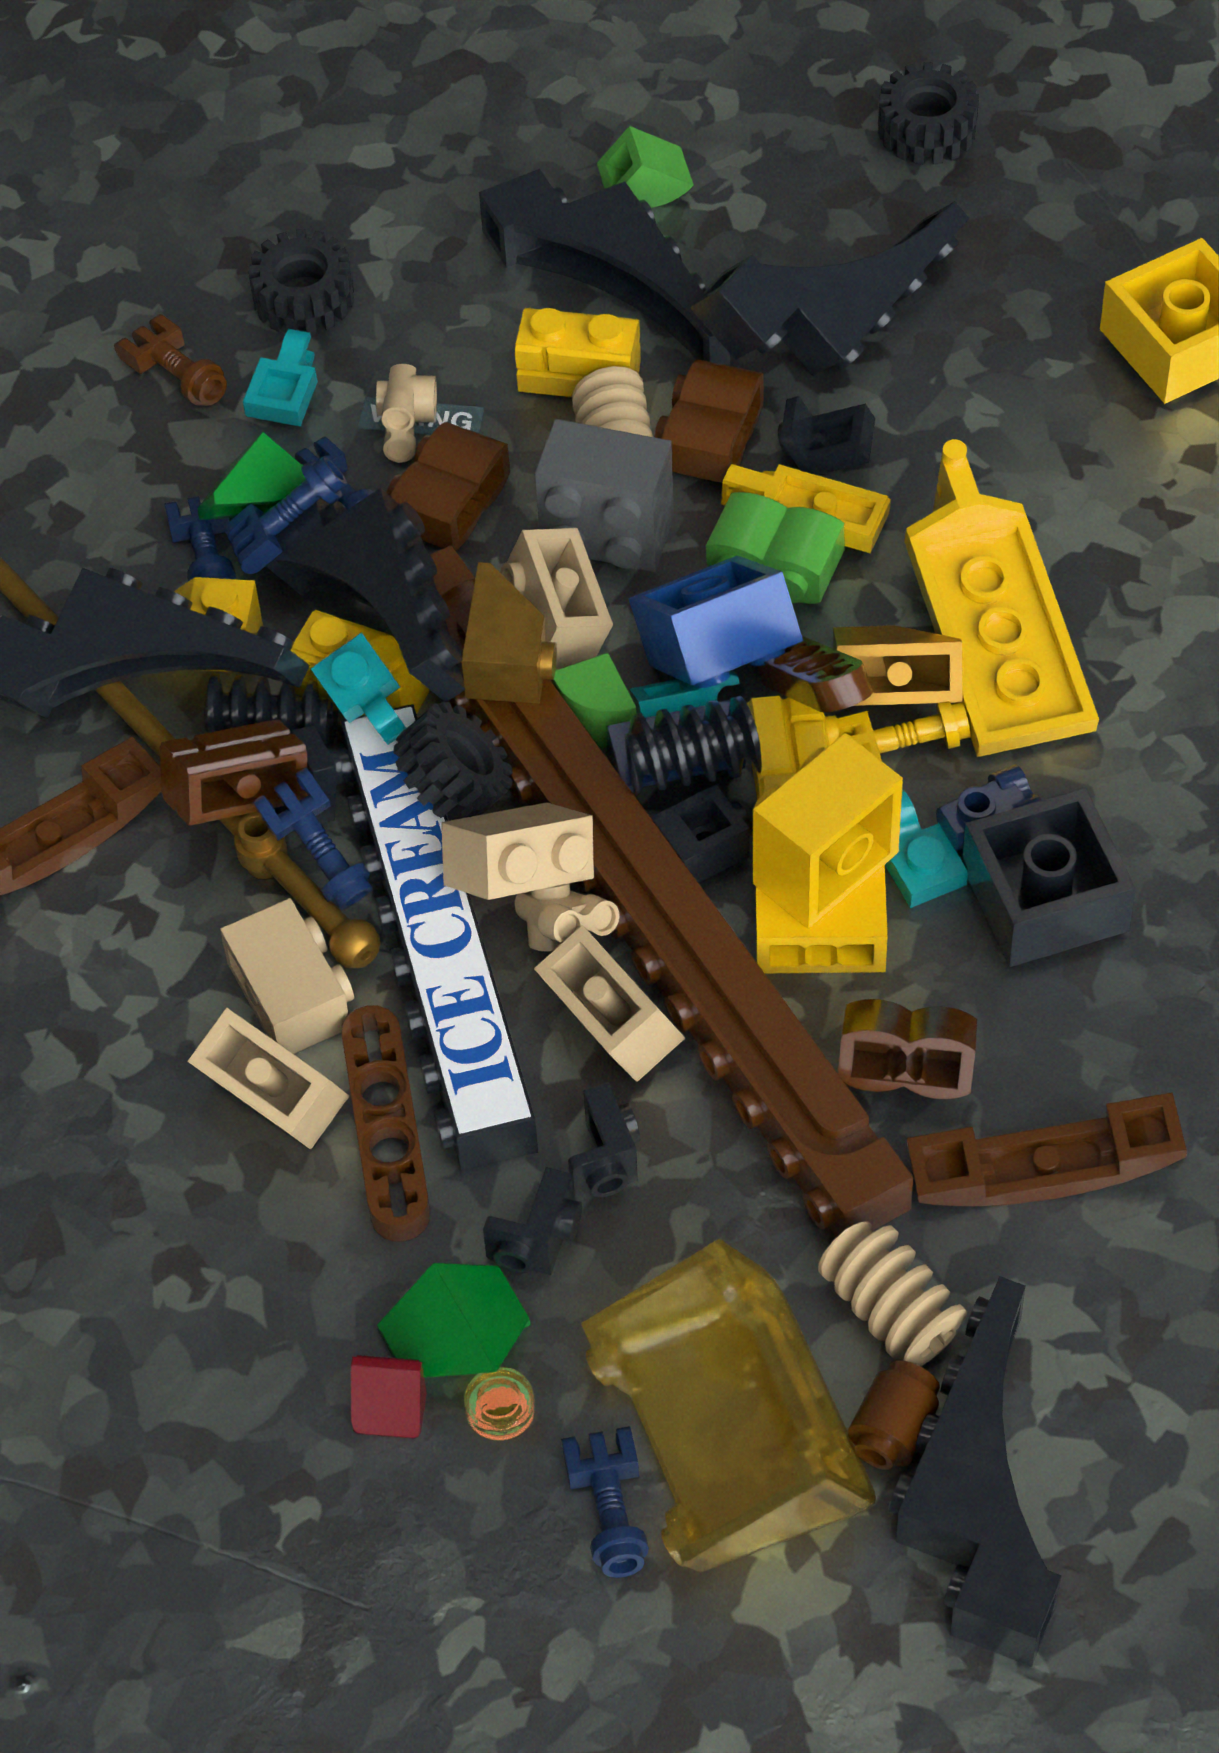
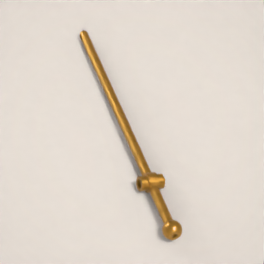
M0 557V591L26 618L29 615H33L55 625L59 617ZM121 681L95 689L159 758L161 742L176 739ZM258 812L219 819L234 835V845L242 867L258 879L274 877L330 936V952L339 964L346 968H362L369 965L375 959L380 948V936L374 926L364 919H349L332 901L327 902L321 893V889L287 855L285 837L277 841Z

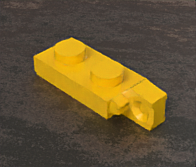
M731 464L722 482L721 504L724 506L731 493L746 492L768 497L787 508L804 507L822 511L844 522L846 547L870 554L890 511L891 499L887 495L778 464L776 471H763V473Z

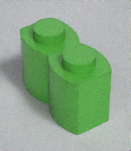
M746 492L731 493L706 544L707 567L734 556H740L782 571L792 603H820L845 550L844 522L815 509L804 507L787 508L781 503L762 495Z

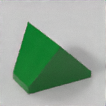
M262 432L229 465L197 508L199 520L234 518L251 503L265 514L306 479L301 470L303 465Z
M433 1263L377 1324V1327L392 1357L419 1360V1362H422L424 1378L497 1372L523 1329L531 1324L529 1316L499 1266Z

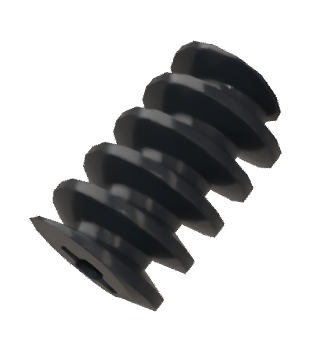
M211 673L205 695L204 726L206 733L279 719L290 731L314 725L326 748L333 746L338 725V707L329 694L327 698H320L315 680H308L303 696L297 697L294 686L282 683L278 695H272L269 680L266 677L259 678L254 694L248 693L245 679L242 675H236L230 691L224 692L220 674Z
M742 696L731 698L728 716H726L721 705L716 700L707 702L703 721L692 705L682 706L678 725H676L667 709L658 710L653 729H651L642 713L634 714L631 717L628 734H624L626 758L634 795L641 794L644 775L649 774L659 791L666 790L669 771L672 770L676 771L684 787L691 785L694 767L696 766L702 768L709 782L716 781L719 762H726L733 777L737 778L741 777L744 758L750 757L758 773H761V748L754 716Z

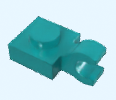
M288 329L277 360L260 357L243 399L246 417L301 427L318 383L316 369L312 367L315 354L314 351L307 350L311 340L310 332Z
M362 632L311 668L349 723L365 713L387 745L395 741L406 729L401 719L386 700V697L399 689L400 686Z
M730 670V678L707 688H696L694 685L692 686L679 679L630 688L629 691L636 706V713H642L647 718L656 716V712L662 709H667L671 713L680 711L682 706L685 705L699 707L706 705L709 701H717L719 691L725 686L739 684V677L734 671Z
M902 789L899 852L885 864V867L907 904L912 908L966 886L968 870L939 823L923 830L921 829L913 803L905 790Z

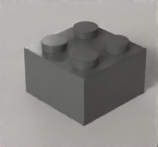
M555 419L535 471L539 529L578 528L590 560L611 563L625 569L636 568L656 572L674 519L672 441Z

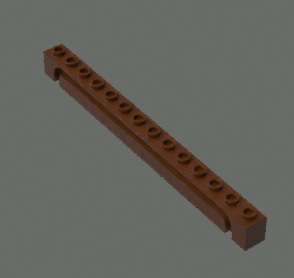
M450 545L430 556L437 567V574L433 576L436 589L446 602L450 612V617L446 619L449 634L455 640L463 655L475 577ZM461 661L460 663H458L463 678V669ZM549 679L543 680L540 704L466 699L465 690L448 702H450L452 709L457 705L465 708L468 719L473 715L477 716L482 721L480 728L485 733L490 729L497 737L492 742L495 747H503L508 755L502 761L511 764L513 773L508 777L513 782L509 791L518 804L522 805L527 802L530 806L547 802L592 815L594 878L574 882L580 892L586 893L590 891L593 895L611 901L617 906L619 922L610 935L614 939L623 937L632 950L631 958L641 979L647 985L655 983L665 996L664 1004L675 1027L682 1033L689 1030L699 1044V1056L709 1075L716 1081L723 1078L734 1093L732 1095L733 1103L743 1123L749 1129L758 1127L768 1141L767 1149L769 1156L780 1175L785 1179L793 1177L804 1192L803 1201L813 1222L822 1230L829 1227L837 1238L845 1229L859 1222L868 1221L872 1224L871 1231L910 1211L913 1187L912 1174L884 1137L879 1139L870 1128L868 1114Z

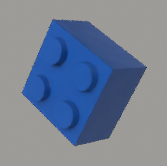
M734 556L628 598L649 666L687 684L694 685L696 688L718 685L730 678V670L750 663L751 666L765 665L764 661L784 654L785 648L803 641L783 572L740 556Z

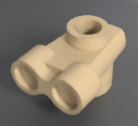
M409 364L392 366L390 368L389 381H377L376 412L377 416H382V423L386 428L383 452L389 460L402 463L412 459L416 449V438L414 437L415 422H436V376L417 375L416 368Z
M570 883L520 893L516 895L515 899L517 915L527 922L528 945L530 948L538 951H554L581 925L594 934L604 936L610 934L619 922V910L613 902L593 894L582 895L570 891Z

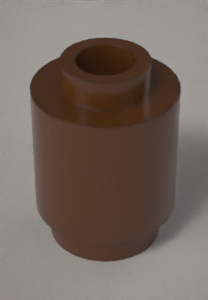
M895 1360L889 1364L887 1370L876 1374L848 1428V1436L855 1445L854 1450L864 1462L884 1470H889L893 1466H907L912 1462L916 1454V1442L923 1422L928 1413L936 1414L939 1408L937 1394L940 1390V1384L930 1372L914 1363Z

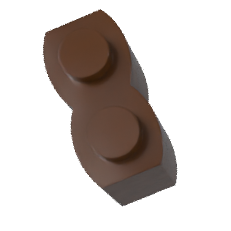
M696 359L692 363L687 375L679 374L673 389L671 413L669 417L664 415L660 417L654 435L655 438L672 441V472L722 483L731 464L740 466L746 443L755 430L764 402L763 373Z
M444 422L431 436L426 435L422 438L416 449L414 463L402 475L398 474L392 479L386 493L397 503L407 502L416 510L425 526V532L421 534L423 541L442 548L451 545L456 551L469 538L482 512L495 501L509 477L508 444Z
M864 999L846 1004L838 1075L846 1085L865 1091H890L904 1086L916 1094L935 1099H954L971 1094L976 1052L977 1018L962 1010L942 1006L925 1007L911 1012L897 1003L880 999Z

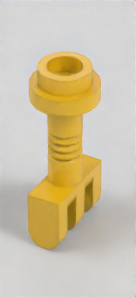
M950 701L936 703L937 714L915 719L913 722L908 721L907 724L901 723V725L896 724L895 726L876 730L872 728L868 711L837 718L839 738L844 733L848 734L881 761V753L897 750L899 747L904 748L905 745L907 747L911 744L916 745L917 742L924 743L944 738L947 749L960 746V740L971 737V732L963 702L953 704Z

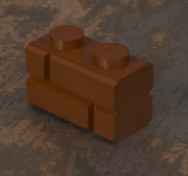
M279 719L195 735L192 740L184 737L161 742L160 768L163 799L174 811L177 810L178 815L188 826L258 812L252 802L262 795L271 802L274 808L282 807L284 805L276 794L274 787L283 781L288 784L299 801L308 796L298 784L295 776L297 772L305 767L307 768L306 746L294 733L290 734V729Z

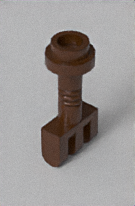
M158 314L149 321L153 332L144 326H140L132 332L136 345L127 338H122L114 344V349L119 358L139 374L144 373L157 363L181 380V393L184 398L195 405H213L223 397L226 391L227 381L221 367L209 359H201L194 362L178 350L185 345L181 328L162 314Z

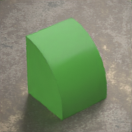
M629 126L597 162L605 189L625 181L639 201L642 199L646 200L651 208L674 201L694 186L681 146L632 126Z
M609 653L556 670L554 679H551L552 684L598 747L607 748V726L631 721L632 715L637 714L636 706Z

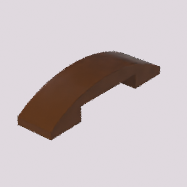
M133 736L81 765L82 782L0 828V895L33 884L70 865L123 828L161 792L160 765Z
M1173 1092L1107 1103L1106 1117L981 1139H975L973 1127L907 1138L918 1202L944 1206H999L1078 1195L1147 1175L1187 1157V1149Z

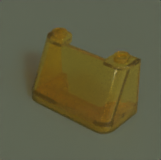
M717 1239L581 1323L591 1346L590 1349L586 1350V1359L591 1370L603 1385L609 1386L613 1383L621 1391L631 1396L676 1501V1504L665 1512L667 1527L661 1530V1536L669 1554L681 1567L687 1566L698 1572H705L849 1519L875 1504V1491L860 1457L854 1450L855 1446L848 1436L845 1424L784 1293L763 1267L721 1239Z

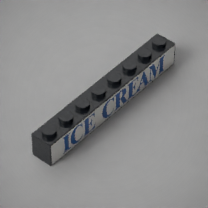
M414 704L393 708L406 728L418 719ZM366 715L358 717L351 723L347 719L341 720L344 746L335 747V750L342 764V784L354 783L357 795L347 797L355 833L367 831L370 845L361 846L364 865L371 874L368 881L369 883L381 881L384 891L383 896L375 897L382 932L384 935L395 932L399 947L389 949L397 986L409 984L414 999L404 1002L412 1040L424 1038L428 1054L418 1056L427 1094L439 1092L443 1108L434 1110L435 1123L442 1149L455 1147L461 1171L538 1153L535 1116L470 894L444 886L442 822L448 821L447 816L444 815L440 818L433 814V804L428 802L423 806L417 799L421 794L416 787L408 789L403 781L408 774L407 772L398 771L395 763L400 758L393 753L394 745L398 743L396 740L387 745Z

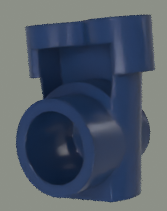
M1015 764L990 774L987 784L981 787L967 788L959 795V798L937 808L936 819L957 854L963 857L965 824L967 822L1042 801V799L1031 791L1023 770Z

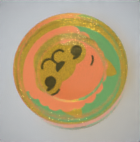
M499 1367L497 1372L477 1374L466 1388L464 1403L467 1420L472 1429L480 1436L496 1441L509 1440L523 1433L531 1424L535 1413L533 1389L527 1378L520 1372L511 1368Z

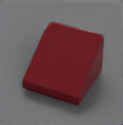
M362 1355L352 1356L351 1423L353 1431L366 1435L402 1438L419 1437L427 1395L422 1362L411 1359Z

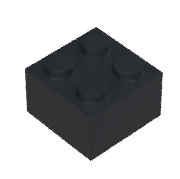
M1086 788L965 824L962 862L968 870V881L1009 968L1130 931L1136 887Z

